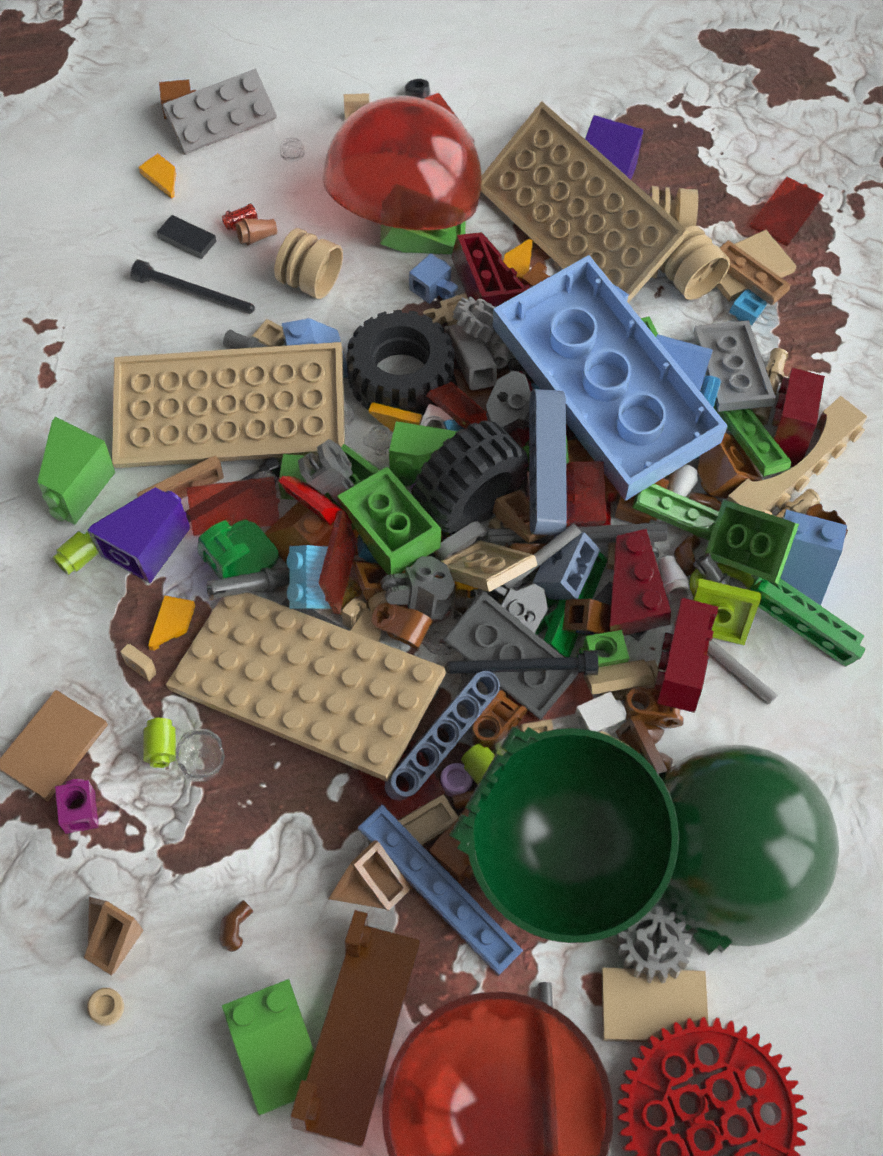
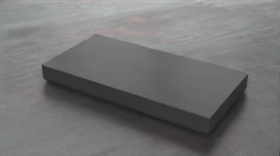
M482 591L443 638L445 642L468 661L563 657L484 591ZM577 670L495 672L493 674L498 678L500 687L541 720L579 673Z

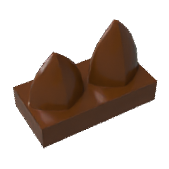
M641 715L629 717L615 731L618 739L643 756L660 777L672 767L673 758L659 752L655 746L662 738L664 729L653 724L644 723Z

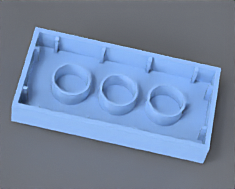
M590 255L493 309V329L539 389L564 391L567 426L625 501L722 442L727 424Z

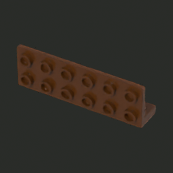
M354 910L345 939V957L306 1081L301 1080L290 1115L292 1129L359 1148L363 1147L420 946L418 939L368 926V913Z

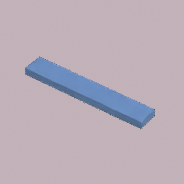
M383 805L358 826V830L370 843L377 840L408 883L497 976L522 953L523 949Z

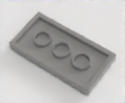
M256 69L164 103L162 106L184 155L277 118V114Z
M749 321L695 326L694 337L697 345L713 350L706 375L721 379L715 401L717 411L774 406L776 397Z

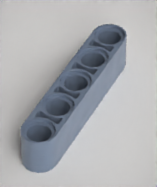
M533 389L530 395L529 501L531 534L559 535L566 530V398L564 391Z
M489 671L479 672L462 687L395 767L388 782L385 781V791L390 798L402 801L420 789L498 694L500 683L495 674ZM476 682L485 684L487 695L479 693L476 688ZM457 705H462L467 709V719L458 715ZM437 728L446 730L449 736L448 743L439 740L436 734ZM417 752H423L427 755L429 759L428 767L419 765L416 759ZM397 776H402L408 781L409 789L407 792L397 788Z

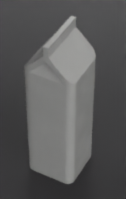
M457 324L445 326L444 329L452 340L454 357L470 390L495 386L497 381V365L485 342H481L479 338L476 339L473 335L467 334L463 330V326H458Z

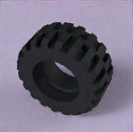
M393 310V313L389 314L386 311L379 313L375 319L370 317L363 322L364 327L361 325L357 327L347 345L348 383L352 389L353 396L357 401H362L364 408L369 410L371 403L374 402L417 414L421 413L423 416L429 404L438 407L443 403V397L448 396L451 384L453 383L454 347L452 346L449 334L444 333V328L436 322L434 324L432 318L423 315V317L419 316L416 311L409 310V313H403L402 310ZM408 355L420 360L424 366L410 374L396 375L383 371L377 364L390 356Z
M480 421L479 424L473 423L468 425V428L457 431L452 438L445 440L442 443L443 445L430 455L431 458L421 467V473L417 474L416 484L413 488L414 497L443 532L455 534L472 522L478 521L481 523L484 520L490 519L494 514L493 510L496 499L515 492L523 483V477L527 475V467H529L527 453L496 422Z

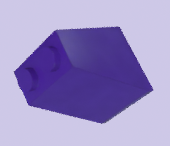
M594 115L585 140L631 180L637 166L643 129Z
M154 487L94 523L87 531L101 557L150 584L191 527L187 519V513L183 509L181 498L172 491L167 490L164 492Z

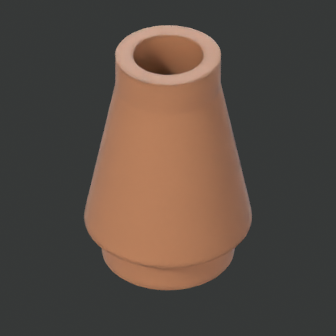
M242 219L241 222L236 223L238 240L241 244L251 245L269 236L276 235L277 225L275 220Z

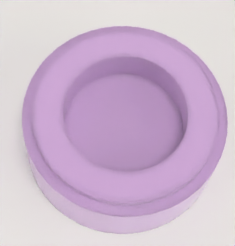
M450 764L441 773V788L450 797L471 790L473 779L464 769L465 765Z

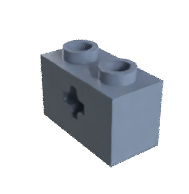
M582 532L540 565L533 583L544 589L545 595L549 599H578L600 549L585 532Z

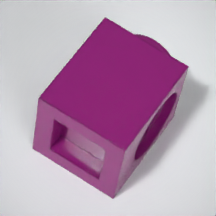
M72 779L66 781L65 785L55 786L58 822L65 834L99 828L95 790L89 780ZM77 799H84L83 804L79 808L70 809L72 802Z

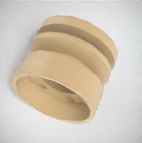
M651 186L648 196L684 228L696 226L698 190L679 188L675 200H671L670 188L664 187L662 197L659 199V187Z
M698 226L685 228L690 233L659 267L660 271L665 273L666 277L674 282L679 292L689 300L698 299L713 290L725 277L730 266L729 257L718 246L714 245L711 238L705 235V232Z
M295 228L286 236L280 246L274 267L275 278L277 281L288 284L292 288L299 287L303 293L317 299H322L329 293L338 278L343 261L342 247L326 239L318 240L316 235L307 233L303 229Z

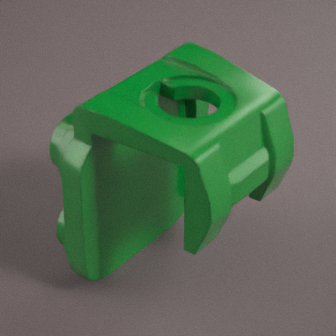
M224 520L210 527L198 538V555L209 565L218 579L260 572L262 568H272L279 559L277 548L257 524L247 520H241L232 526Z

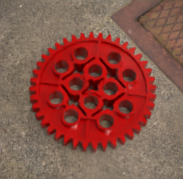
M701 1017L698 1019L697 1027H695L692 1019L687 1018L684 1021L683 1030L678 1022H674L671 1024L672 1035L663 1027L659 1030L660 1040L650 1036L647 1041L651 1050L641 1045L637 1050L642 1060L636 1057H632L629 1060L635 1071L625 1070L623 1072V1076L630 1081V1084H621L618 1090L627 1095V1098L616 1101V1105L626 1109L625 1113L616 1116L617 1121L627 1124V1127L619 1131L618 1135L630 1138V1142L623 1147V1151H634L635 1156H661V1146L667 1142L675 1147L677 1156H712L723 1148L721 1142H723L725 1147H734L750 1141L751 1144L734 1150V1153L729 1156H744L746 1153L752 1156H801L794 1148L806 1146V1142L798 1137L797 1133L806 1131L807 1126L799 1123L797 1118L806 1115L807 1111L796 1108L795 1103L803 1100V1095L792 1093V1089L799 1082L798 1080L787 1081L786 1076L792 1068L790 1066L783 1068L778 1066L783 1055L777 1054L771 1057L769 1053L772 1044L769 1042L760 1047L758 1045L760 1041L759 1033L751 1038H747V1026L745 1025L737 1032H734V1021L731 1020L722 1028L720 1019L716 1017L712 1020L709 1027L706 1018ZM700 1047H707L713 1053L714 1059L711 1065H705L700 1061L698 1057V1049ZM667 1059H674L680 1064L681 1075L679 1078L671 1077L665 1069ZM719 1069L722 1071L705 1078L700 1083V1088L697 1084H688L675 1090L671 1089L688 1081L693 1076L692 1070H694L696 1075H706ZM748 1069L754 1070L759 1075L760 1085L757 1089L752 1088L746 1082L745 1074ZM718 1081L726 1086L728 1096L725 1101H720L714 1096L712 1091L714 1082ZM682 1094H688L694 1099L696 1106L692 1114L685 1113L681 1109L679 1100ZM741 1096L743 1098L749 1097L751 1100L747 1110L745 1108L739 1109L736 1101H739ZM763 1104L770 1106L774 1111L775 1120L772 1125L765 1123L761 1118L760 1110ZM649 1106L657 1107L662 1113L663 1120L659 1127L652 1126L646 1118V1111ZM709 1110H716L718 1114L714 1122L713 1120L706 1121L704 1114ZM730 1117L738 1119L742 1124L743 1130L739 1138L732 1136L728 1131L727 1122ZM673 1118L678 1123L684 1122L686 1125V1130L682 1131V1139L678 1133L672 1134L670 1131V1127L675 1124ZM697 1130H703L709 1136L710 1144L706 1151L700 1150L694 1143V1134Z

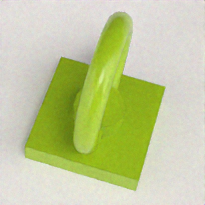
M716 563L722 573H727L728 576L744 584L747 589L705 580L698 569H696L689 580L690 591L694 596L693 600L719 607L712 627V631H714L713 638L745 645L761 597L760 592L749 590L755 578L744 571L722 563Z

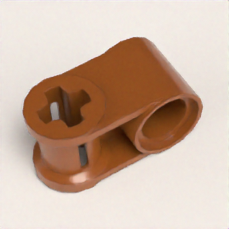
M386 602L376 607L372 614V623L375 627L386 631L392 639L419 649L432 623L430 617L417 610L406 609L394 604L390 605V603Z
M634 687L629 691L624 700L623 706L627 714L626 720L631 716L641 715L644 723L663 728H677L684 723V718L680 715V709L657 704L659 690L654 688ZM631 702L641 703L644 709L635 708Z
M500 690L473 723V746L480 743L484 748L488 747L493 751L495 749L494 745L503 740L512 727L516 728L527 712V708L525 706L519 707L506 697L505 691ZM489 729L494 735L489 738L483 737L479 734V731Z

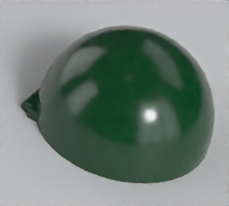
M512 727L500 746L506 753L503 755L496 753L482 780L465 806L469 810L468 817L461 814L449 836L459 841L460 844L457 849L469 856L474 876L490 903L508 921L520 929L546 940L563 943H587L614 936L630 928L649 913L659 901L670 882L676 865L679 847L678 820L670 793L663 780L643 756L612 736L576 728L555 729L538 733L527 727L525 732Z
M721 745L695 752L676 763L661 777L675 807L678 820L679 847L673 875L658 902L663 907L666 906L670 914L672 912L675 913V920L678 923H686L684 928L686 932L692 928L697 930L692 938L708 955L715 949L723 953L730 945L754 946L774 942L799 929L815 914L827 897L835 879L839 858V838L837 825L827 799L808 774L793 762L772 751L747 745Z

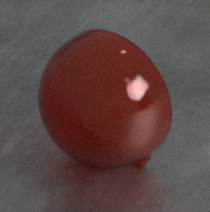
M391 96L366 104L343 122L327 150L322 181L325 190L335 202L366 220L408 230H438L459 225L474 215L480 199L482 171L475 144L468 131L454 115L440 105L426 99L412 96Z
M483 992L471 994L449 1002L432 1012L413 1029L401 1045L392 1062L384 1087L382 1126L389 1156H608L613 1135L614 1109L611 1087L603 1063L590 1040L575 1023L557 1009L545 1002L517 993Z

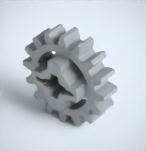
M463 297L461 301H458L453 311V318L458 320V326H463V330L467 334L473 335L476 339L479 338L481 342L487 343L490 340L495 345L498 342L504 344L503 340L493 329V309L496 307L483 299L475 301L472 297H469L468 300Z
M659 907L656 914H651L650 911L636 924L619 933L617 942L622 945L619 946L618 955L627 956L623 964L625 968L631 966L636 968L634 977L637 978L641 973L646 974L647 983H651L654 976H658L660 982L665 983L668 973L676 979L680 973L679 968L686 969L689 963L687 958L693 952V948L688 945L692 935L682 933L686 923L679 922L676 924L674 922L675 913L672 912L668 917L663 916V909ZM654 935L656 936L655 942L657 943V951L655 954L653 953L654 947L652 942ZM663 960H669L667 963L659 964Z

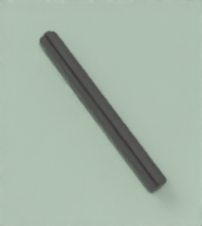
M666 524L577 526L594 543H616L618 535L646 528L651 542H662L668 538ZM493 528L489 530V543L505 546V544L511 546L512 543L542 544L552 541L555 535H547L528 543L510 528Z

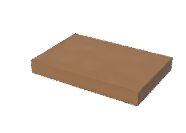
M55 690L1 756L0 771L48 802L56 792L55 786L62 785L108 724L106 720L58 690Z

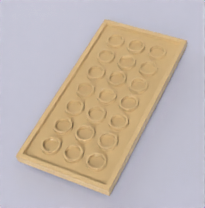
M543 101L539 103L474 184L563 269L590 255L611 283L629 294L628 303L690 233Z
M341 342L114 357L112 464L115 468L200 463L215 455L220 462L266 459L270 457L283 458V454L305 456L310 452L318 456L317 447L328 439L340 447L345 444L343 352Z
M252 593L222 597L166 686L169 691L388 782L441 684L446 671L445 667Z

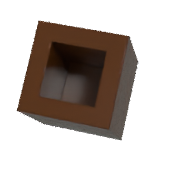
M593 599L566 600L563 630L585 637L610 632L611 605Z

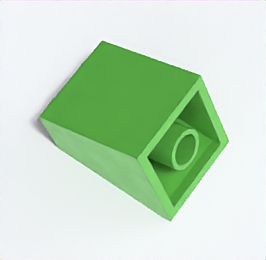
M55 417L51 422L37 483L43 494L42 498L50 509L49 513L58 521L64 522L66 520L76 525L116 472L104 440Z

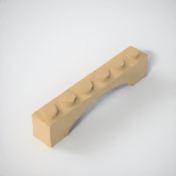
M842 396L838 397L822 412L816 428L820 431L818 442L802 461L791 469L772 478L755 482L746 479L728 496L727 501L771 515V512L776 508L781 510L783 505L790 501L792 497L790 495L795 490L798 493L807 486L810 481L809 478L813 474L818 476L824 471L829 463V459L832 457L837 459L847 447L846 444L850 440L854 443L861 437L865 431L862 426L867 416Z

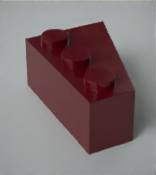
M482 232L457 235L451 259L467 298L472 297L475 301L483 299L487 303L492 304V306L497 307L528 290L530 286L522 284L516 277V270L513 267L509 268L502 261V254Z
M793 367L788 378L783 377L778 391L779 395L775 405L776 411L771 426H775L772 437L790 459V467H794L805 457L817 425L825 378L823 375Z
M647 528L618 535L616 539L610 632L622 630L623 636L671 625V609Z
M681 598L671 633L665 632L661 650L664 651L660 655L657 667L659 670L654 684V689L659 690L657 704L695 713L703 690L709 659L707 655L709 641L711 642L714 631H712V627L718 613V606Z

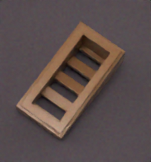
M521 490L496 499L493 510L495 516L528 543L547 536L531 534L530 524L525 525V523L530 522V501Z

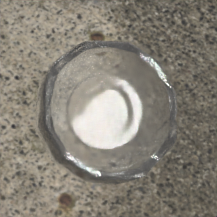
M450 609L443 619H432V623L422 641V644L430 653L434 655H452L457 652L443 638L463 616L461 612Z
M193 729L183 734L177 744L175 761L181 775H184L188 780L193 782L208 781L219 774L224 764L225 754L221 738L208 729Z

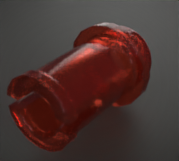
M249 203L232 212L227 210L225 215L222 216V221L228 231H236L237 222H241L242 219H257L258 216L254 206Z

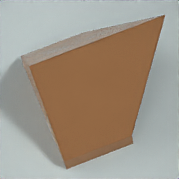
M374 840L349 864L328 899L389 911L412 887L381 844Z
M89 897L88 947L84 958L106 973L113 975L144 930L134 917L110 902Z

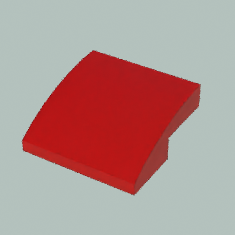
M282 476L278 480L287 494L328 525H331L334 521H337L346 529L351 525L350 518L342 508L315 490L304 480L293 476Z

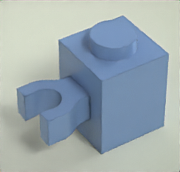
M430 253L409 272V290L430 304L439 295L443 300L457 296L454 293L458 290V285L451 282V267L444 260L438 259Z

